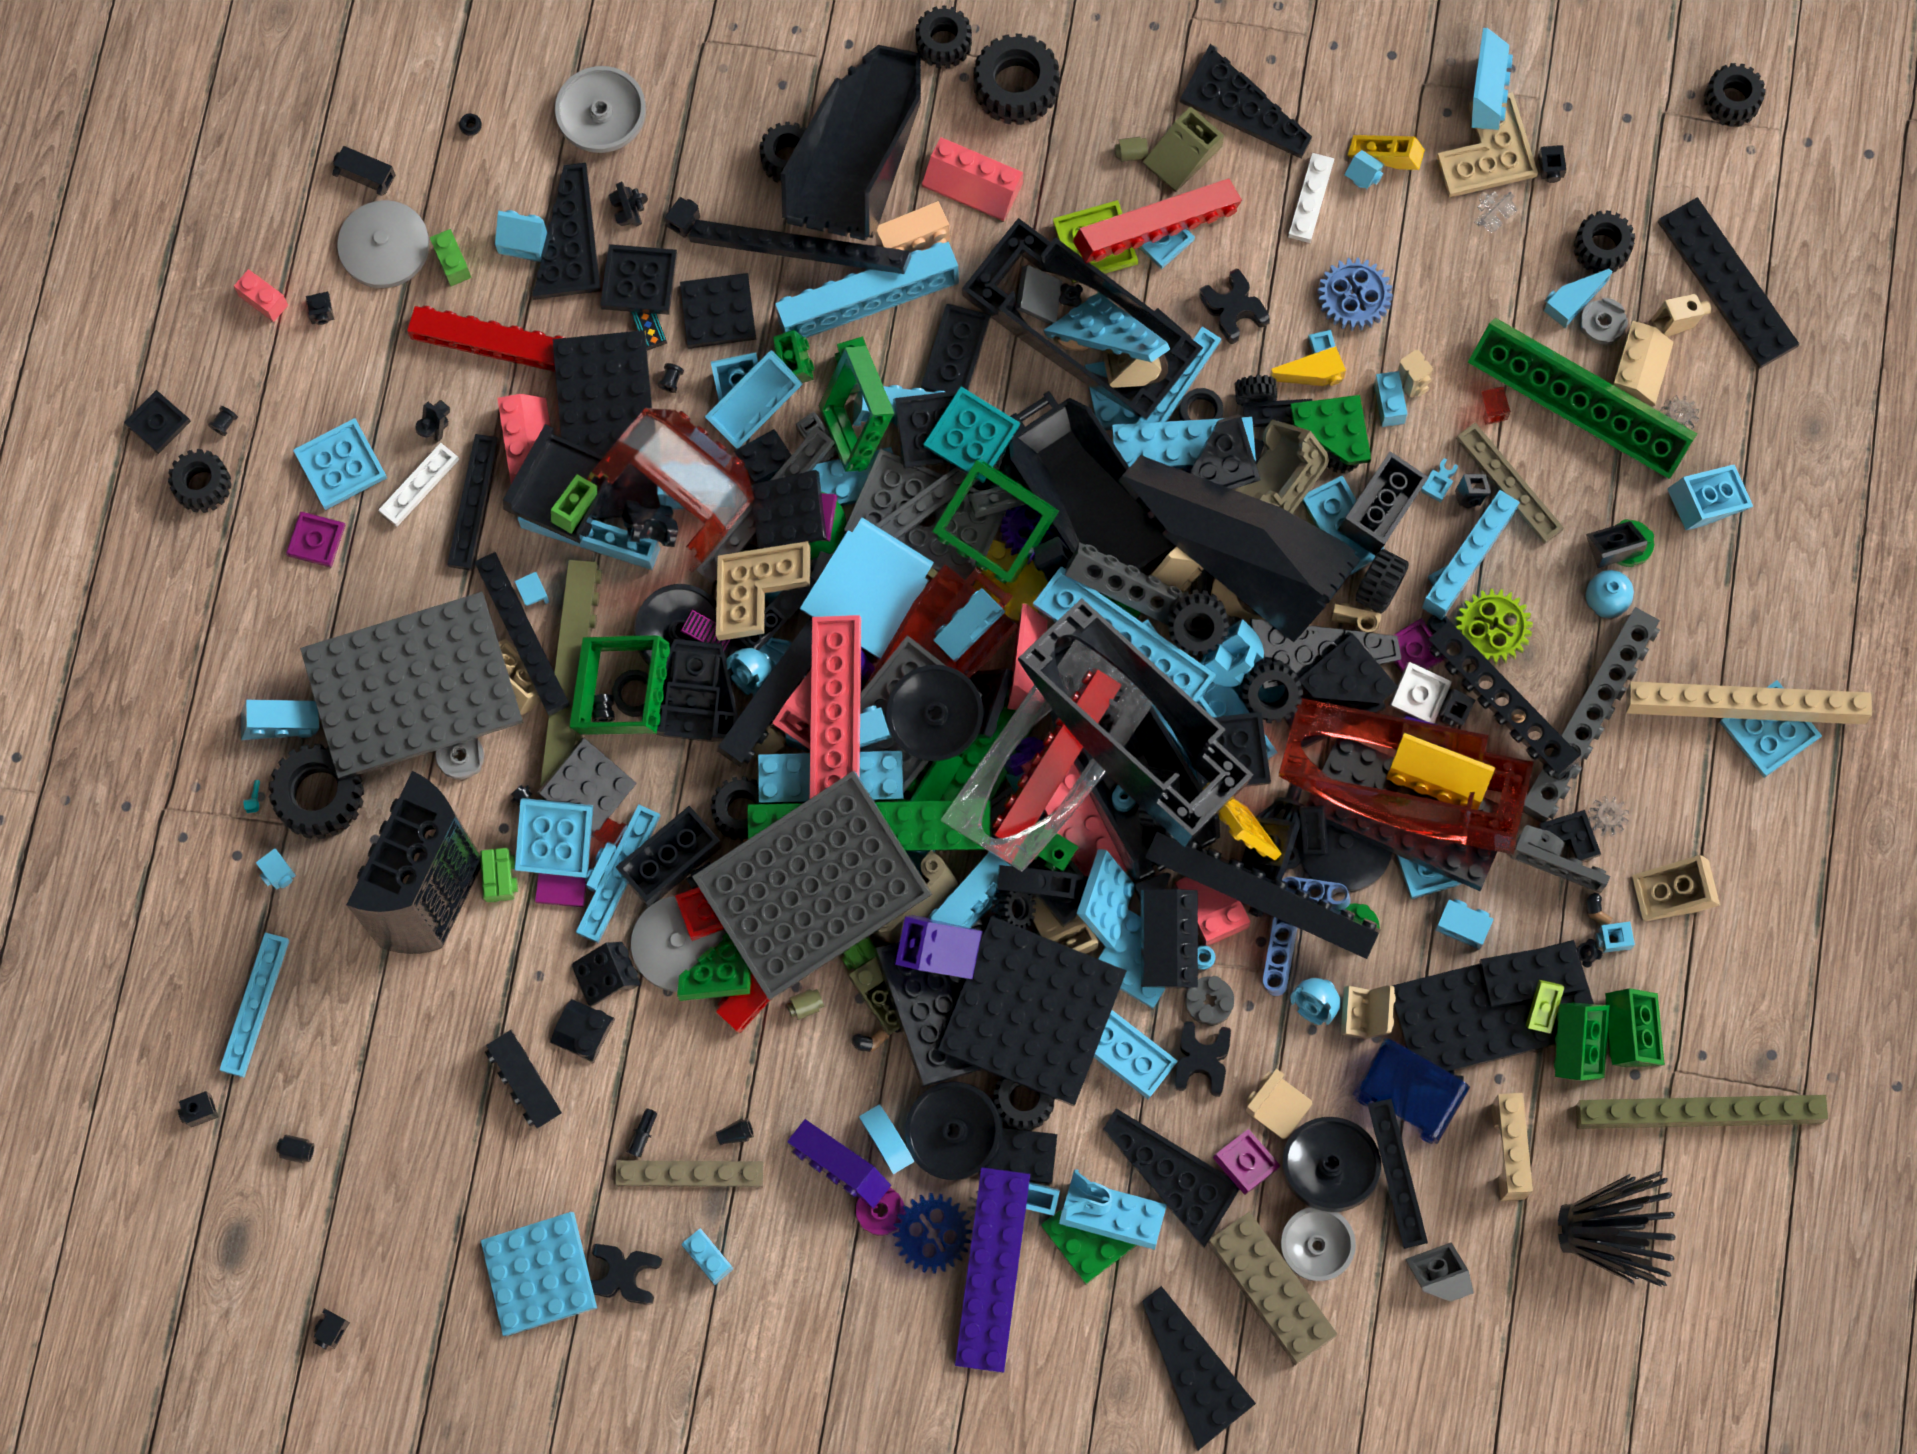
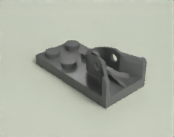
M1526 825L1523 828L1510 858L1599 893L1607 886L1610 876L1605 874V870L1595 866L1592 869L1583 866L1582 861L1570 857L1568 860L1560 857L1564 842L1548 830H1542L1530 825Z

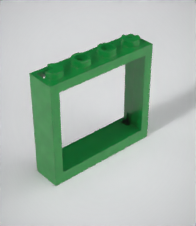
M867 346L846 347L818 406L830 436L835 442L834 446L845 472H860L867 469L894 415V411ZM856 381L870 412L858 439L844 408Z
M976 460L932 532L938 535L936 539L943 544L949 545L950 543L957 548L956 552L965 558L970 556L976 560L975 565L982 570L987 571L989 569L994 572V577L1004 584L1007 582L1013 583L1017 580L1032 556L1033 548L1038 546L1059 510L985 461ZM979 473L1043 515L1009 571L945 530Z
M659 635L583 637L570 728L580 735L657 734V727L660 723V705L664 697L663 684L667 676L666 662L670 654L669 643ZM652 650L642 722H591L601 652Z

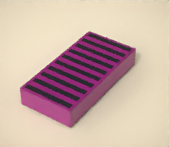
M694 610L691 611L680 631L698 642L722 644L723 651L730 639L719 641L716 637V622Z

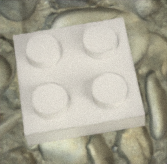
M1408 662L1397 685L1399 688L1395 690L1389 706L1416 719L1434 724L1452 681Z

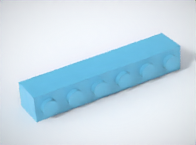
M1499 490L1425 598L1422 606L1424 610L1437 616L1440 620L1443 619L1515 514L1520 503L1519 501Z
M518 517L522 529L653 570L660 551L657 540L643 538L640 539V543L629 542L626 535L627 530L596 520L591 522L592 529L588 537H583L579 544Z

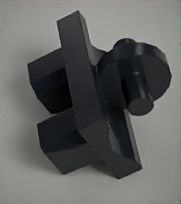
M622 181L617 183V190L608 195L612 206L615 208L620 205L623 206V210L614 215L617 224L625 226L632 223L636 227L641 225L642 221L639 212L644 210L643 204L648 201L647 195L639 193L637 188L632 190L630 187H625Z
M439 400L434 405L429 401L423 405L422 419L418 420L415 426L416 433L425 438L434 436V440L439 442L443 437V429L449 424L445 416L450 413V407L442 400Z

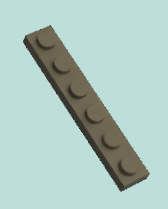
M1476 423L1457 435L1456 439L1494 485L1520 502L1516 511L1544 544L1563 531L1564 527Z
M616 1160V1186L763 1187L764 1163L763 1161Z

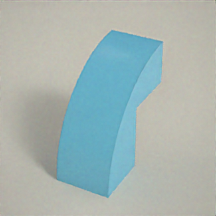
M880 1104L859 1116L866 1131L893 1174L914 1162L903 1140Z

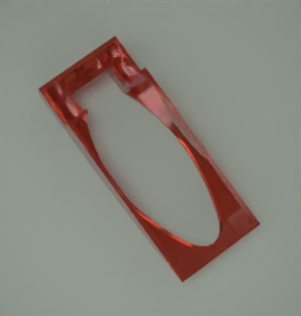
M1301 698L1302 702L1301 705L1298 704L1297 706L1298 710L1295 713L1279 770V777L1331 803L1398 828L1437 839L1514 855L1532 778L1533 761L1487 753L1489 735ZM1404 733L1495 767L1487 790L1502 792L1497 814L1473 809L1475 792H1470L1467 806H1461L1332 780L1307 757L1301 747V741L1304 737L1310 735H1324L1367 742L1397 750Z

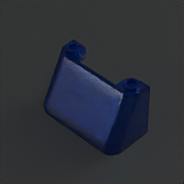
M1384 1038L1352 1095L1356 1097L1355 1100L1366 1107H1368V1103L1392 1098L1396 1116L1418 1128L1419 1137L1429 1144L1433 1142L1438 1144L1467 1095L1470 1086L1397 1042Z

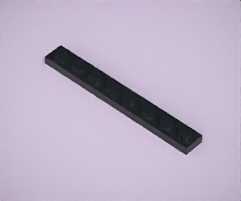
M496 552L474 561L548 715L550 716L569 707L570 704Z

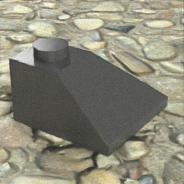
M1452 1242L1406 1258L1409 1268L1424 1292L1450 1302L1474 1293L1469 1270Z

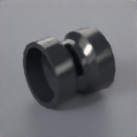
M598 694L594 696L592 722H612L615 720V712L611 707L614 704L613 695Z

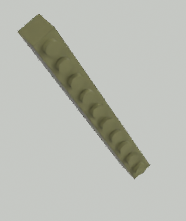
M569 560L555 675L570 706L549 716L541 787L583 737V735L570 728V720L583 637H591L592 628L595 629L597 624V615H594V608L599 606L600 593L597 592V584L602 582V570H599L597 562Z
M1826 1095L1579 1100L1576 1104L1577 1129L1823 1124L1828 1120Z

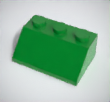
M957 756L945 761H929L905 791L903 800H898L897 802L939 801L963 759Z
M1631 988L1605 993V1005H1610L1608 1035L1612 1065L1626 1068L1665 1065L1658 993Z
M1563 1003L1559 1005L1557 1012L1558 1033L1555 1038L1557 1046L1556 1058L1554 1060L1555 1077L1580 1081L1605 1078L1610 1005Z

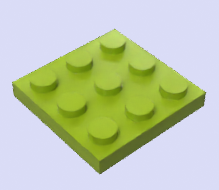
M1116 200L1053 218V225L1058 239L1080 255L1072 241L1080 228L1123 213L1119 201ZM1129 248L1119 255L1111 254L1099 262L1094 260L1089 263L1106 274L1138 265V258L1135 249Z

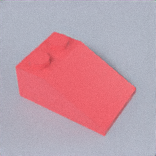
M1188 877L1175 882L1177 889L1198 890V933L1205 946L1212 945L1249 928L1250 920L1241 901Z

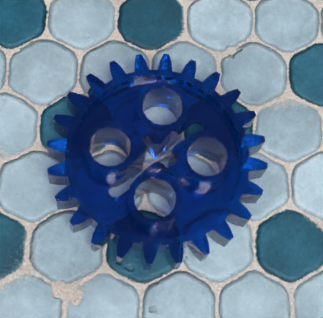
M933 1193L928 1194L927 1200L920 1194L918 1203L914 1199H910V1208L905 1205L902 1206L905 1211L904 1215L896 1214L901 1221L900 1223H893V1226L899 1228V1232L892 1233V1236L899 1237V1241L895 1242L894 1246L902 1247L898 1255H907L904 1261L906 1264L912 1260L914 1261L913 1269L916 1270L919 1265H922L923 1273H926L928 1267H930L932 1273L936 1274L937 1267L939 1266L943 1272H946L945 1264L948 1263L954 1268L953 1260L955 1258L960 1261L963 1260L959 1253L961 1251L968 1253L964 1243H971V1240L966 1238V1234L972 1233L973 1230L966 1229L965 1226L971 1220H963L962 1217L967 1212L965 1210L958 1212L960 1203L957 1202L952 1206L951 1197H948L944 1202L943 1194L939 1193L936 1200ZM934 1209H939L942 1213V1218L937 1223H933L930 1219V1214ZM921 1214L925 1216L932 1229L938 1230L935 1235L945 1248L944 1252L940 1251L934 1238L927 1237L929 1230L920 1219ZM918 1222L921 1225V1232L917 1236H912L909 1232L910 1225ZM947 1230H952L955 1234V1239L950 1244L945 1243L943 1235ZM931 1243L934 1246V1253L930 1257H925L922 1249L926 1244Z

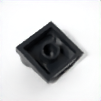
M571 999L554 1029L550 1043L594 1063L615 1018L601 1010H596Z

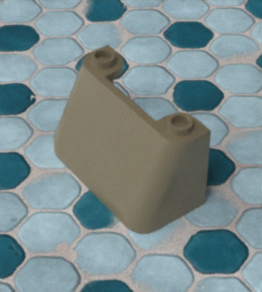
M1272 420L1263 433V442L1268 449L1256 465L1261 481L1233 490L1281 507L1293 514L1326 469L1329 456L1310 430Z
M932 850L922 860L921 872L928 879L926 885L933 895L871 934L883 946L900 942L905 916L916 915L929 918L932 911L936 908L939 909L946 898L960 885L941 857Z

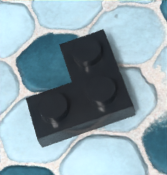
M1585 810L1542 822L1538 825L1539 829L1550 831L1563 842L1569 841L1575 859L1583 862L1601 855Z

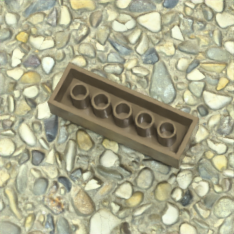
M1250 1211L1209 1240L1208 1245L1295 1366L1337 1336V1332Z

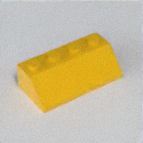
M1404 733L1386 779L1391 780L1396 785L1412 788L1420 794L1435 797L1443 803L1456 805L1464 811L1477 813L1495 767Z

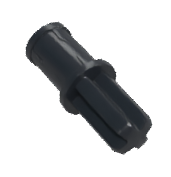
M649 1108L645 1109L638 1128L633 1129L635 1133L626 1151L627 1153L641 1158L648 1139L652 1137L649 1134L657 1117L656 1111Z

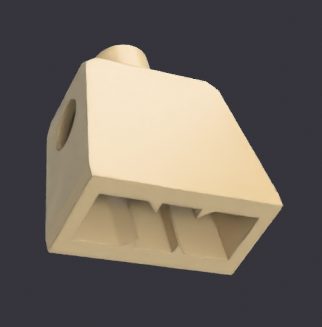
M1695 294L1668 299L1664 301L1651 320L1654 327L1669 337L1694 328L1704 315L1711 313V306L1708 301L1700 302Z

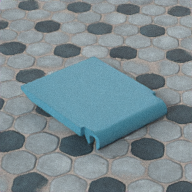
M861 518L853 532L848 530L800 607V610L812 617L860 615L861 648L881 659L929 581L925 577L934 562L866 519Z

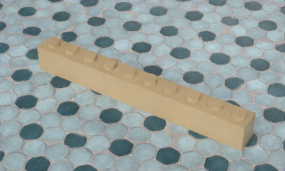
M1630 682L1626 690V714L1866 725L1872 716L1871 692Z

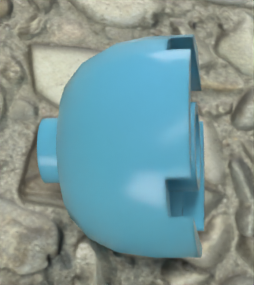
M1605 570L1591 579L1587 586L1585 597L1587 605L1596 612L1595 614L1600 617L1615 618L1621 616L1631 606L1634 590L1631 581L1626 575L1620 571Z
M753 648L740 649L726 660L727 669L732 668L734 673L731 675L732 680L747 695L753 693L754 696L772 672L771 660L768 655Z
M1320 978L1304 980L1295 988L1290 996L1292 1005L1296 1002L1299 1007L1297 1012L1306 1020L1316 1025H1321L1323 1022L1329 1025L1340 1008L1339 994L1333 983L1329 980Z

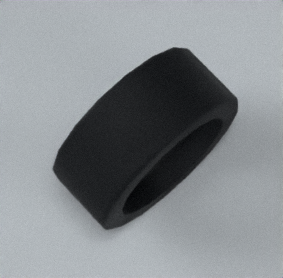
M1195 388L1182 398L1179 408L1180 421L1192 420L1188 415V407L1195 400H1206L1213 404L1215 414L1212 419H1222L1223 402L1213 390Z
M628 670L622 673L614 682L612 687L613 699L617 708L625 715L631 717L642 716L644 704L639 706L627 705L622 699L621 692L625 684L630 681L639 680L647 685L649 674L644 671Z

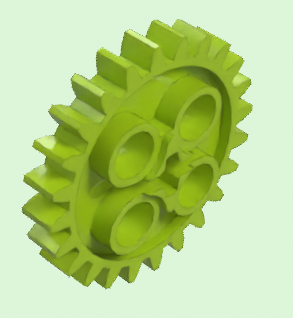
M1492 588L1489 595H1486L1481 590L1480 598L1473 594L1472 603L1465 600L1467 609H1459V613L1463 617H1456V622L1462 625L1455 627L1488 661L1493 659L1494 664L1497 665L1498 659L1502 658L1503 662L1507 663V656L1510 655L1513 659H1516L1515 651L1523 653L1524 649L1521 644L1529 645V640L1525 637L1532 636V631L1528 630V628L1533 627V622L1526 621L1531 618V613H1523L1527 609V605L1519 606L1520 597L1512 600V592L1505 597L1503 596V589H1500L1498 595H1495ZM1490 607L1495 610V613L1487 616L1482 611ZM1475 617L1481 618L1482 621L1475 620ZM1511 617L1516 620V623L1508 626L1503 621ZM1495 623L1498 624V628L1495 627L1494 630H1490V626H1493ZM1474 628H1482L1484 633L1481 636H1475L1471 631ZM1496 638H1503L1506 643L1502 646H1496L1493 641Z

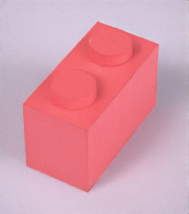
M249 269L234 285L240 298L273 322L288 306L283 294Z

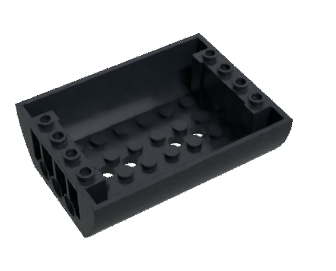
M412 771L399 798H395L390 807V812L392 813L388 821L385 820L379 830L380 837L377 843L371 845L366 865H362L357 874L358 882L346 906L380 948L397 953L421 954L443 948L481 869V857L442 792L431 781ZM436 830L433 837L428 835L427 839H425L427 831ZM419 853L417 861H414V856ZM409 875L406 883H403L404 877Z

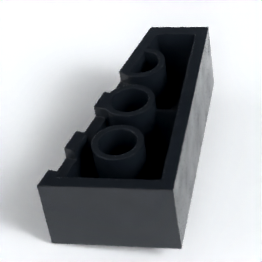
M510 1029L487 1043L488 1050L485 1051V1054L491 1064L495 1062L498 1064L501 1070L497 1073L504 1085L509 1083L512 1087L513 1092L510 1095L516 1105H523L526 1110L523 1116L529 1126L535 1125L536 1128H539L562 1114V1111L545 1083H543L536 1068L529 1060L522 1045L518 1042L513 1030Z

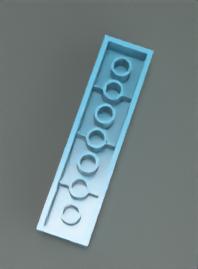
M949 242L935 243L929 249L911 252V260L905 274L866 269L859 274H848L844 279L836 282H826L817 289H806L800 295L794 297L787 296L780 299L779 302L775 303L778 322L783 333L795 330L803 337L808 338L959 284L958 264Z

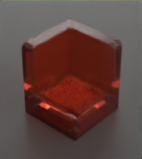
M1504 387L1482 391L1481 397L1485 408L1483 415L1485 425L1508 420L1511 411Z
M607 818L600 831L596 829L594 835L596 840L606 845L608 842L617 848L628 827L623 822L619 824Z

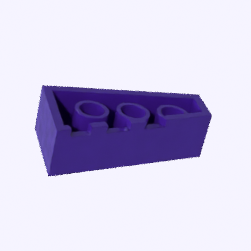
M806 1119L803 1120L787 1141L793 1148L791 1153L798 1159L803 1161L806 1158L810 1161L808 1164L819 1173L821 1171L825 1172L826 1177L836 1185L838 1183L841 1184L847 1193L853 1197L857 1196L873 1209L892 1186L873 1165Z

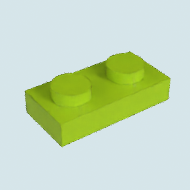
M1543 980L1538 981L1526 1023L1527 1028L1547 1033L1552 1032L1564 990L1563 985Z

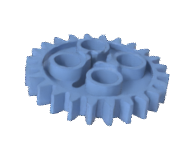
M1358 257L1355 263H1352L1351 259L1347 258L1346 265L1338 261V268L1331 265L1330 273L1325 271L1324 279L1320 280L1319 285L1321 288H1318V294L1322 296L1319 297L1318 303H1324L1321 311H1328L1327 319L1334 317V325L1339 321L1342 322V329L1347 324L1350 325L1351 331L1354 330L1355 325H1358L1360 330H1363L1364 324L1372 328L1373 320L1380 323V315L1385 317L1387 314L1386 309H1390L1391 303L1389 301L1392 300L1393 294L1389 293L1392 291V285H1386L1389 282V277L1382 278L1384 270L1382 269L1377 272L1376 263L1371 267L1368 266V259L1364 264H1360ZM1362 277L1366 281L1363 283H1359L1355 280V278ZM1342 286L1345 291L1338 292L1335 290V287ZM1370 296L1375 298L1376 301L1368 302L1365 298ZM1350 305L1353 306L1355 310L1348 311L1344 307Z

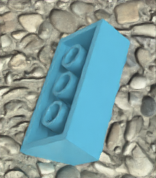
M1483 28L1473 97L1472 128L1499 130L1500 121H1505L1506 107H1502V104L1507 103L1508 90L1505 89V86L1510 84L1511 72H1507V68H1512L1513 55L1509 54V44L1488 28Z

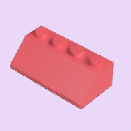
M940 137L930 157L922 187L1004 221L1023 185V172Z
M524 394L497 398L511 484L544 425L546 424L551 427L546 398Z
M1027 604L1022 605L1017 626L1012 666L1014 673L1011 679L1012 684L1009 691L1007 709L1036 713L1037 705H1042L1043 696L1019 663L1018 658L1048 630V620Z

